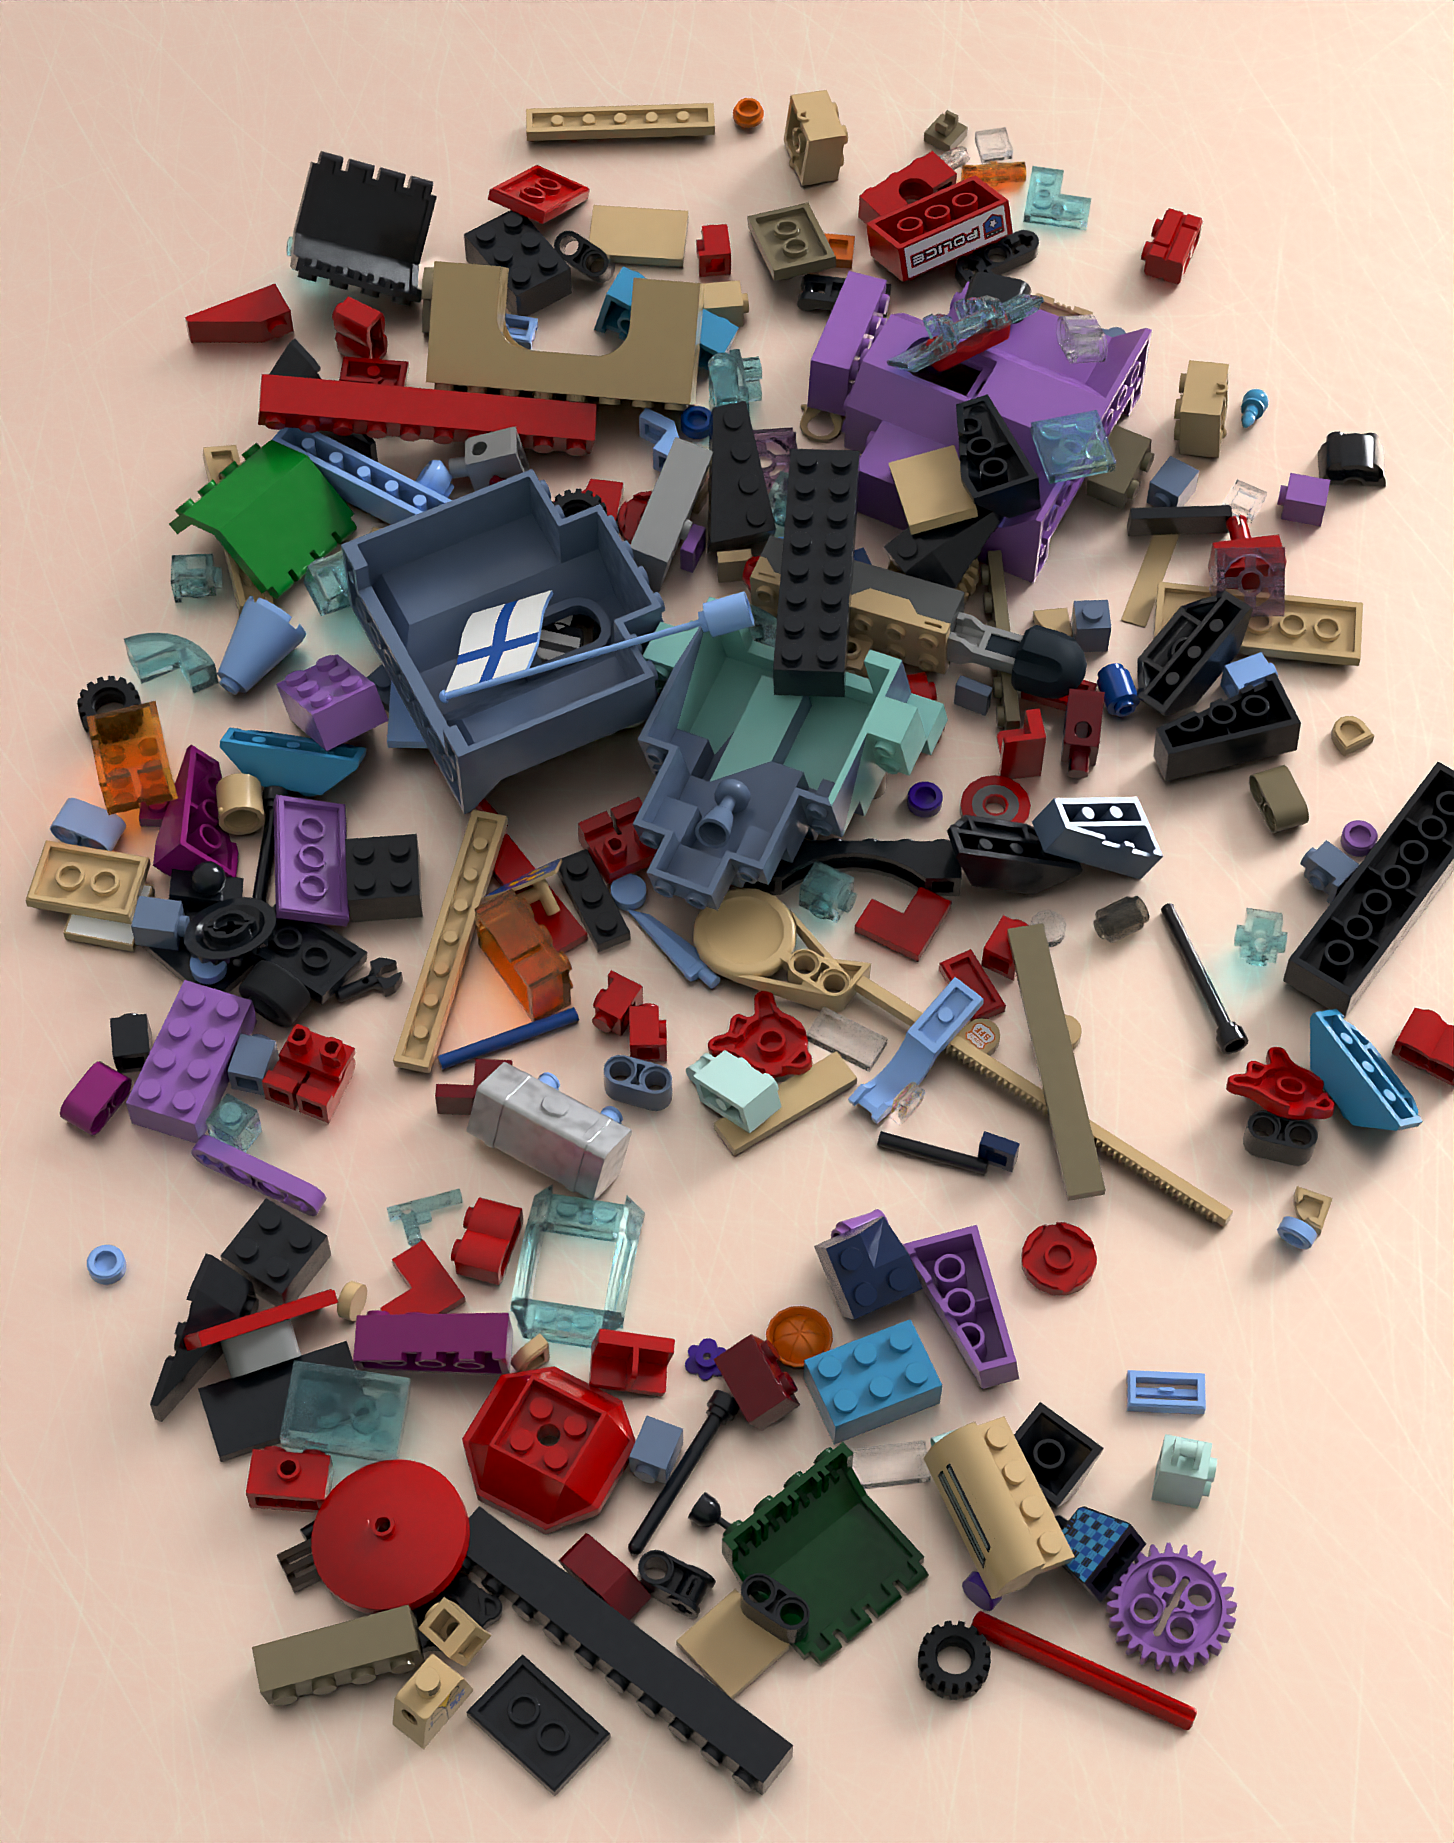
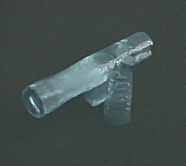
M458 1188L386 1208L390 1222L402 1220L407 1242L410 1246H414L423 1240L418 1225L432 1221L430 1211L463 1203V1199ZM411 1209V1212L409 1214H405L402 1212Z

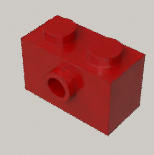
M267 1446L264 1450L253 1449L246 1488V1496L250 1508L318 1513L332 1488L334 1467L331 1455H326L324 1452L315 1449H307L302 1453L287 1452L284 1448L277 1446Z

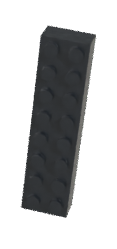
M791 449L773 663L774 695L845 697L860 479L859 451Z
M1440 762L1435 764L1291 955L1284 974V982L1330 1010H1339L1344 1015V1018L1348 1015L1454 871V770Z

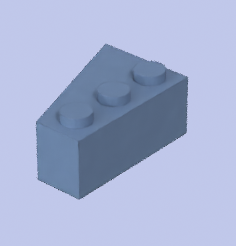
M1138 797L1053 798L1032 821L1044 852L1140 880L1163 857Z

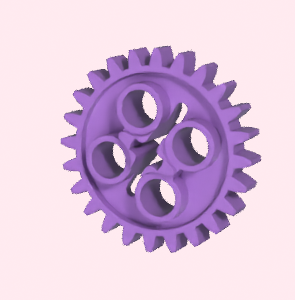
M1167 1543L1164 1553H1159L1155 1545L1152 1544L1149 1548L1148 1557L1140 1552L1134 1560L1135 1564L1132 1563L1115 1584L1117 1586H1114L1107 1594L1113 1600L1107 1602L1106 1612L1116 1614L1110 1618L1108 1626L1109 1628H1121L1116 1635L1115 1641L1117 1643L1129 1641L1126 1650L1127 1655L1137 1650L1141 1652L1139 1664L1143 1665L1149 1658L1155 1659V1670L1159 1671L1163 1662H1169L1172 1673H1176L1179 1662H1183L1188 1671H1192L1194 1658H1197L1205 1666L1209 1660L1208 1651L1218 1656L1222 1649L1219 1642L1228 1643L1231 1634L1227 1629H1233L1236 1622L1234 1617L1228 1615L1235 1613L1237 1608L1236 1602L1228 1601L1233 1595L1234 1588L1229 1586L1222 1587L1227 1574L1223 1572L1214 1575L1215 1560L1205 1565L1201 1563L1202 1551L1199 1550L1193 1557L1187 1556V1545L1184 1544L1178 1554L1173 1552L1171 1543ZM1165 1576L1171 1581L1172 1585L1169 1587L1158 1586L1154 1582L1153 1577ZM1188 1579L1189 1583L1183 1590L1177 1607L1171 1612L1161 1635L1155 1636L1153 1632L1163 1617L1165 1607L1170 1605L1181 1580ZM1200 1595L1206 1599L1208 1604L1196 1606L1190 1602L1188 1597ZM1139 1608L1148 1609L1152 1612L1154 1618L1151 1620L1140 1619L1134 1611ZM1178 1627L1188 1632L1190 1638L1186 1640L1177 1639L1170 1630Z

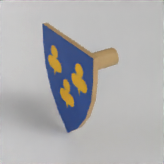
M559 858L494 890L484 896L483 899L487 901L533 885L532 888L511 897L515 909L518 910L540 900L547 916L559 912L560 908L545 878L557 874L563 861Z

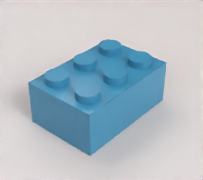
M911 1319L804 1360L803 1379L834 1445L940 1404L942 1383Z

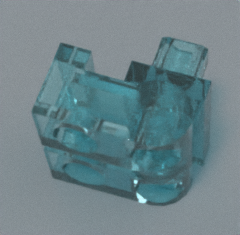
M740 349L730 350V354L718 353L710 358L708 369L709 408L711 412L713 407L746 401L749 412V402L762 400L759 380L762 379V367L759 356L742 358Z

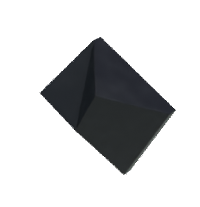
M1039 1402L1014 1434L1049 1506L1058 1509L1076 1494L1104 1449L1041 1402Z

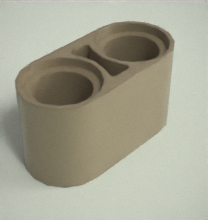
M1282 765L1250 775L1249 785L1252 796L1272 833L1308 823L1309 812L1307 804L1288 767Z

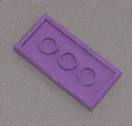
M276 795L273 802L276 917L346 927L349 922L345 850V839H347L345 804Z

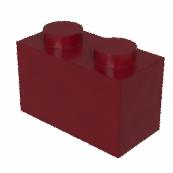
M750 1334L713 1360L748 1424L764 1430L800 1406L794 1394L798 1389L790 1375L785 1371L782 1373L776 1361L780 1359V1356L769 1340L764 1341Z

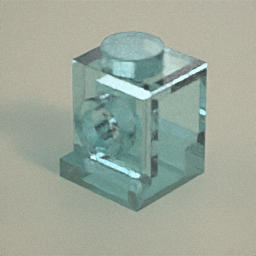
M213 554L172 555L171 586L175 603H182V597L202 598L204 596H216V588H222L221 567H215Z

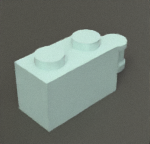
M726 1050L717 1057L704 1053L698 1061L686 1068L687 1076L696 1085L700 1102L748 1133L754 1131L782 1107L777 1092L779 1087L774 1078L767 1073H760L751 1067L744 1058H737Z
M1165 1434L1157 1461L1151 1500L1198 1509L1201 1497H1209L1211 1483L1214 1482L1217 1458L1210 1457L1212 1443Z

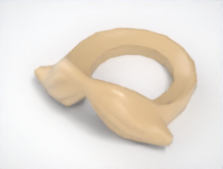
M806 404L801 405L804 414L800 421V429L809 440L823 443L838 437L846 415L830 413L834 430L826 436H816L808 430L807 425L821 410L807 407Z

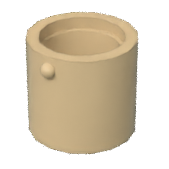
M243 773L231 774L222 778L216 785L219 826L223 831L235 835L256 832L265 823L261 782L256 777Z

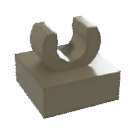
M947 110L945 115L942 113L924 132V141L950 155L967 136L968 127L958 122V115Z

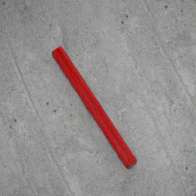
M978 1611L971 1625L978 1629L977 1633L979 1635L983 1634L988 1641L1184 1730H1189L1194 1723L1197 1710L1188 1704L982 1611Z

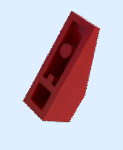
M276 284L185 317L188 337L191 343H265L294 332L291 310Z

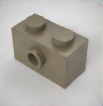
M1114 425L1087 478V495L1124 509L1128 499L1134 500L1139 491L1141 481L1138 479L1142 471L1148 472L1153 463L1155 454L1151 453L1152 439Z

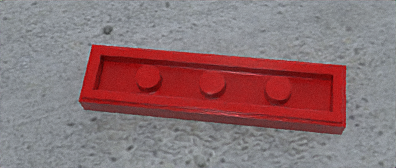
M508 834L504 835L492 873L501 887L535 870V867ZM529 885L525 888L509 893L508 895L511 898L514 895H517L525 890L532 888L533 885ZM551 889L560 908L559 912L547 916L540 900L520 908V910L555 955L560 957L588 940L584 928Z
M329 1289L185 1335V1338H183L187 1351L201 1348L336 1304L338 1300L335 1290Z

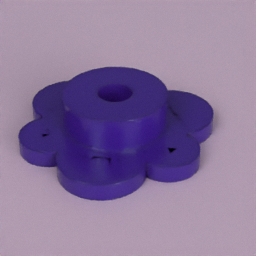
M711 1338L703 1339L699 1346H690L688 1348L689 1358L685 1362L686 1371L693 1375L698 1374L699 1378L703 1381L710 1380L712 1375L715 1377L722 1376L713 1359L725 1352L726 1349L718 1347L716 1341Z

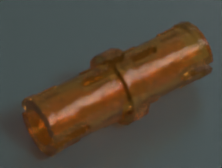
M993 160L989 164L961 165V181L976 175L986 184H991V186H998V183L1026 182L1025 161L997 163L996 160Z

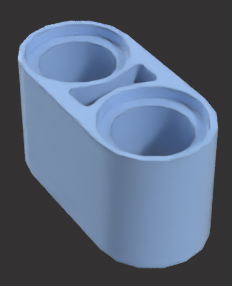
M68 798L50 826L51 833L66 844L108 851L114 849L126 829L124 820L115 813L76 798Z

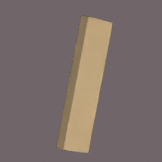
M835 1051L813 1064L808 1072L794 1075L779 1084L777 1092L782 1107L751 1133H748L725 1117L714 1122V1129L732 1154L736 1156L857 1084V1077L839 1053Z

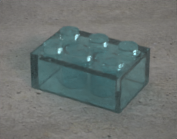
M294 1360L280 1432L282 1447L299 1450L315 1449L325 1454L378 1462L399 1459L411 1394L410 1378Z

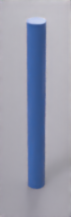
M573 1007L437 1056L440 1068L443 1070L577 1022L579 1017L576 1009Z

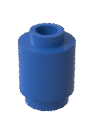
M1119 663L1103 667L1097 674V686L1100 692H1105L1104 704L1107 712L1119 717L1130 715L1140 703L1130 672Z

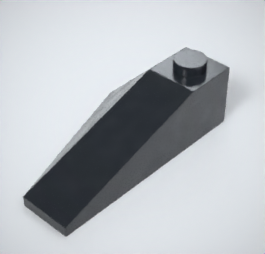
M988 394L956 404L961 482L973 503L1006 518H1012L1041 508L1039 477Z
M976 505L978 517L912 535L908 527L885 545L884 549L889 559L902 574L956 589L972 562L976 561L982 552L981 549L992 532L996 531L1004 519V516Z
M207 1253L202 1260L186 1299L192 1301L187 1322H178L174 1333L176 1335L174 1343L175 1356L169 1355L165 1359L150 1402L155 1420L161 1422L223 1354L220 1341L187 1351L183 1339L185 1335L254 1314L258 1311L259 1299L256 1297L253 1283L213 1255Z

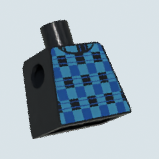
M1083 1506L1078 1508L1069 1520L1061 1515L1055 1516L1075 1556L1070 1563L1062 1565V1567L1096 1601L1101 1603L1146 1546V1542L1130 1523Z

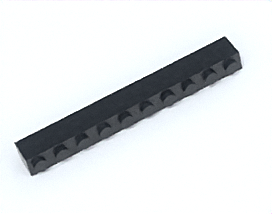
M479 1506L469 1517L470 1539L466 1557L460 1568L462 1572L469 1574L472 1571L482 1579L481 1584L489 1593L498 1598L503 1595L513 1603V1610L526 1621H530L533 1618L544 1627L542 1630L550 1640L558 1645L564 1642L575 1651L574 1656L581 1664L589 1669L595 1666L606 1675L605 1680L611 1687L620 1693H624L626 1690L637 1698V1705L646 1714L653 1718L659 1715L668 1722L669 1730L677 1738L684 1742L690 1739L702 1748L700 1753L711 1764L717 1767L722 1764L734 1773L732 1778L742 1788L749 1792L755 1789L761 1795L767 1791L793 1758V1745L483 1508Z

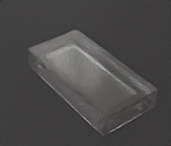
M826 1007L822 1008L806 1033L808 1042L830 1053L837 1051L842 1059L868 1072L875 1065L888 1041V1038Z
M925 1440L850 1449L854 1453L852 1469L864 1489L931 1481L930 1471L923 1459L927 1454Z

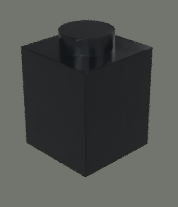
M127 1013L117 1018H110L112 1054L117 1071L122 1074L141 1071L153 1047L152 1031L147 1014Z

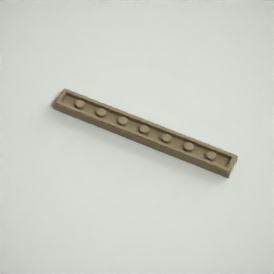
M1040 923L1007 929V937L1067 1199L1071 1201L1105 1195L1106 1189L1044 924Z

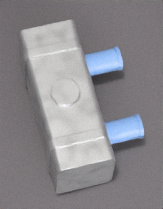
M503 1062L478 1086L467 1132L484 1141L487 1146L497 1148L565 1185L566 1189L572 1192L576 1191L595 1201L621 1172L632 1133L631 1129L622 1125V1114L617 1108L612 1106H606L599 1113L560 1092L558 1089L560 1087L559 1080L552 1073L544 1072L536 1079L525 1071H521Z

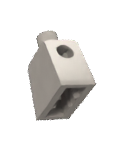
M516 427L469 437L465 441V457L450 458L448 461L449 472L452 477L461 478L469 476L474 491L489 486V480L494 475L508 479L529 470V463Z

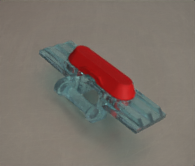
M1019 294L1003 303L999 299L988 295L979 298L970 297L966 299L967 302L962 298L953 303L959 318L958 321L953 322L951 316L939 313L924 317L923 323L930 339L886 362L889 366L911 372H917L929 365L937 371L947 370L1007 340L1011 324L1037 312L1041 303L1044 302L1043 297ZM967 338V340L959 343V340Z

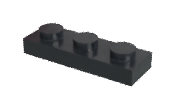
M584 849L561 858L563 862L557 874L597 952L630 940V931L588 850Z

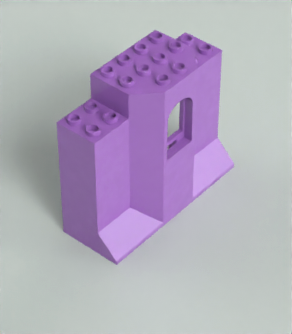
M968 281L961 293H955L950 304L949 313L947 315L943 314L937 325L906 313L891 314L885 325H879L870 349L865 348L860 356L858 363L860 368L851 393L848 394L843 405V412H846V418L842 425V432L845 433L844 447L852 451H859L862 454L861 456L859 455L860 479L857 512L903 531L906 530L908 524L888 463L951 445L955 446L960 460L956 404L988 394L1039 477L1041 508L1012 518L1004 517L996 531L992 532L982 547L978 561L986 564L988 551L1001 550L1004 572L1034 583L1048 559L1050 538L1108 439L1114 425H1116L1121 414L1130 415L1142 394L1152 330L1143 328L1110 337L1028 305L1024 319L1019 323H1011L1007 340L961 362L963 365L981 371L967 396H964L912 375L907 371V367L911 364L940 376L942 371H937L926 361V357L929 354L927 346H925L927 341L935 336L942 335L946 337L948 345L952 343L959 344L967 340L970 334L985 327L983 318L971 315L963 307L969 285Z

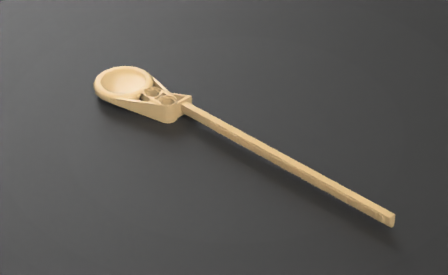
M734 888L727 891L718 911L709 907L701 909L694 921L693 943L700 960L714 973L731 979L734 982L761 991L771 992L775 996L829 1014L842 1012L857 993L910 1027L923 1014L870 980L871 963L834 959L797 916L774 895L759 889ZM796 932L808 949H799L793 952L796 947ZM781 968L787 971V982L765 978L772 976ZM799 970H807V971H809L810 973H808V974H801V973H799V972H797V971H799ZM828 989H837V990H839L840 992H838V993H831V992H828L827 990H828ZM958 1035L945 1047L946 1054L951 1052L952 1057H958L957 1061L963 1060V1065L968 1063L969 1068L973 1066L975 1068L974 1072L979 1070L981 1071L980 1075H986V1079L992 1078L991 1083L996 1081L998 1082L997 1086L1003 1085V1090L1007 1088L1009 1093L1014 1092V1097H1021L1020 1101L1024 1099L1026 1104L1031 1103V1109L1037 1107V1112L1042 1110L1043 1116L1048 1114L1043 1090ZM1089 1119L1095 1147H1100L1101 1152L1106 1151L1107 1156L1111 1154L1113 1156L1112 1160L1117 1158L1119 1160L1118 1164L1121 1162L1125 1163L1124 1168L1129 1166L1130 1171L1136 1170V1175L1142 1174L1141 1179L1147 1177V1183L1153 1181V1186H1160L1159 1190L1164 1188L1166 1190L1165 1194L1168 1192L1172 1193L1171 1198L1176 1196L1177 1201H1183V1205L1189 1204V1209L1193 1207L1195 1212L1200 1211V1217L1206 1215V1220L1211 1218L1212 1224L1217 1222L1224 1227L1229 1223L1233 1210Z

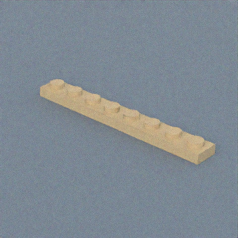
M472 809L393 1058L395 1067L428 1074L431 1072L484 902L483 897L486 895L508 825L507 816Z

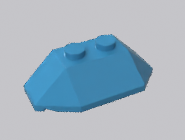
M230 727L220 740V748L243 774H250L256 777L264 788L279 786L287 790L297 791L303 796L324 794L355 771L366 755V748L355 747L350 744L343 743L326 751L312 738L258 730L245 731Z
M1337 1009L1314 1012L1311 1015L1310 1069L1324 1082L1323 1090L1328 1092L1338 1105L1342 1116L1350 1121L1353 1126L1393 1131L1418 1127L1423 1121L1418 1115V1108L1413 1096L1374 1045L1354 1025L1345 1021L1344 1015Z

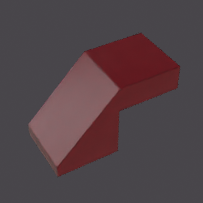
M475 1059L473 1085L436 1084L435 1100L437 1114L471 1115L478 1086L503 1062L513 1066V1061Z
M587 1533L558 1560L569 1575L628 1620L652 1598L633 1572Z

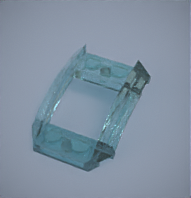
M553 1184L534 1196L522 1242L510 1312L514 1313L517 1319V1326L523 1338L533 1339L540 1333L547 1342L591 1348L599 1328L608 1330L623 1329L640 1231L645 1218V1212L630 1197H626L625 1204L598 1200L592 1201L590 1199L553 1194ZM545 1232L616 1242L604 1310L532 1299Z

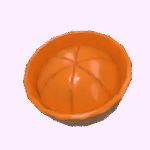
M791 1306L779 1311L770 1320L766 1330V1340H769L776 1348L780 1356L779 1361L793 1369H804L805 1359L829 1351L833 1342L832 1328L826 1317L817 1310L806 1306Z

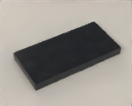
M347 1341L245 1375L198 1388L221 1462L250 1453L253 1449H262L370 1414Z

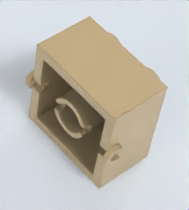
M827 90L790 96L784 143L791 157L789 166L796 170L802 186L838 180L840 167L844 165L843 148L844 144L848 143V132L846 126L841 125L837 104L831 101Z
M1189 360L1187 374L1181 373L1179 393H1183V395H1180V399H1176L1174 419H1180L1176 420L1174 429V440L1180 441L1179 454L1219 458L1222 439L1227 435V430L1224 426L1228 408L1229 364Z

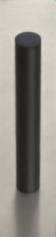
M883 1131L880 1132L878 1138V1146L986 1174L989 1160Z

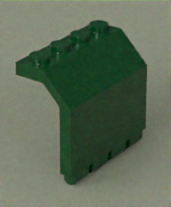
M844 1442L835 1449L829 1447L823 1450L813 1462L814 1465L805 1473L798 1471L785 1482L784 1489L774 1498L771 1495L763 1498L755 1506L754 1514L744 1522L741 1520L733 1522L724 1531V1538H722V1555L741 1586L749 1575L763 1573L800 1596L808 1604L810 1609L809 1631L801 1641L789 1644L803 1660L811 1656L819 1665H822L842 1648L841 1643L835 1637L837 1633L848 1643L872 1623L871 1618L865 1612L866 1609L876 1618H879L902 1599L900 1592L895 1587L897 1584L908 1594L929 1576L926 1569L921 1565L924 1562L923 1554L864 1490L852 1469L854 1453ZM759 1591L753 1592L748 1596L755 1603L765 1602L769 1598L765 1593ZM787 1614L781 1618L788 1625H797L802 1621L796 1614Z

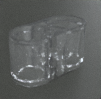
M1093 314L1060 316L1056 324L1057 340L1070 364L1104 362L1106 360L1108 350L1107 339Z

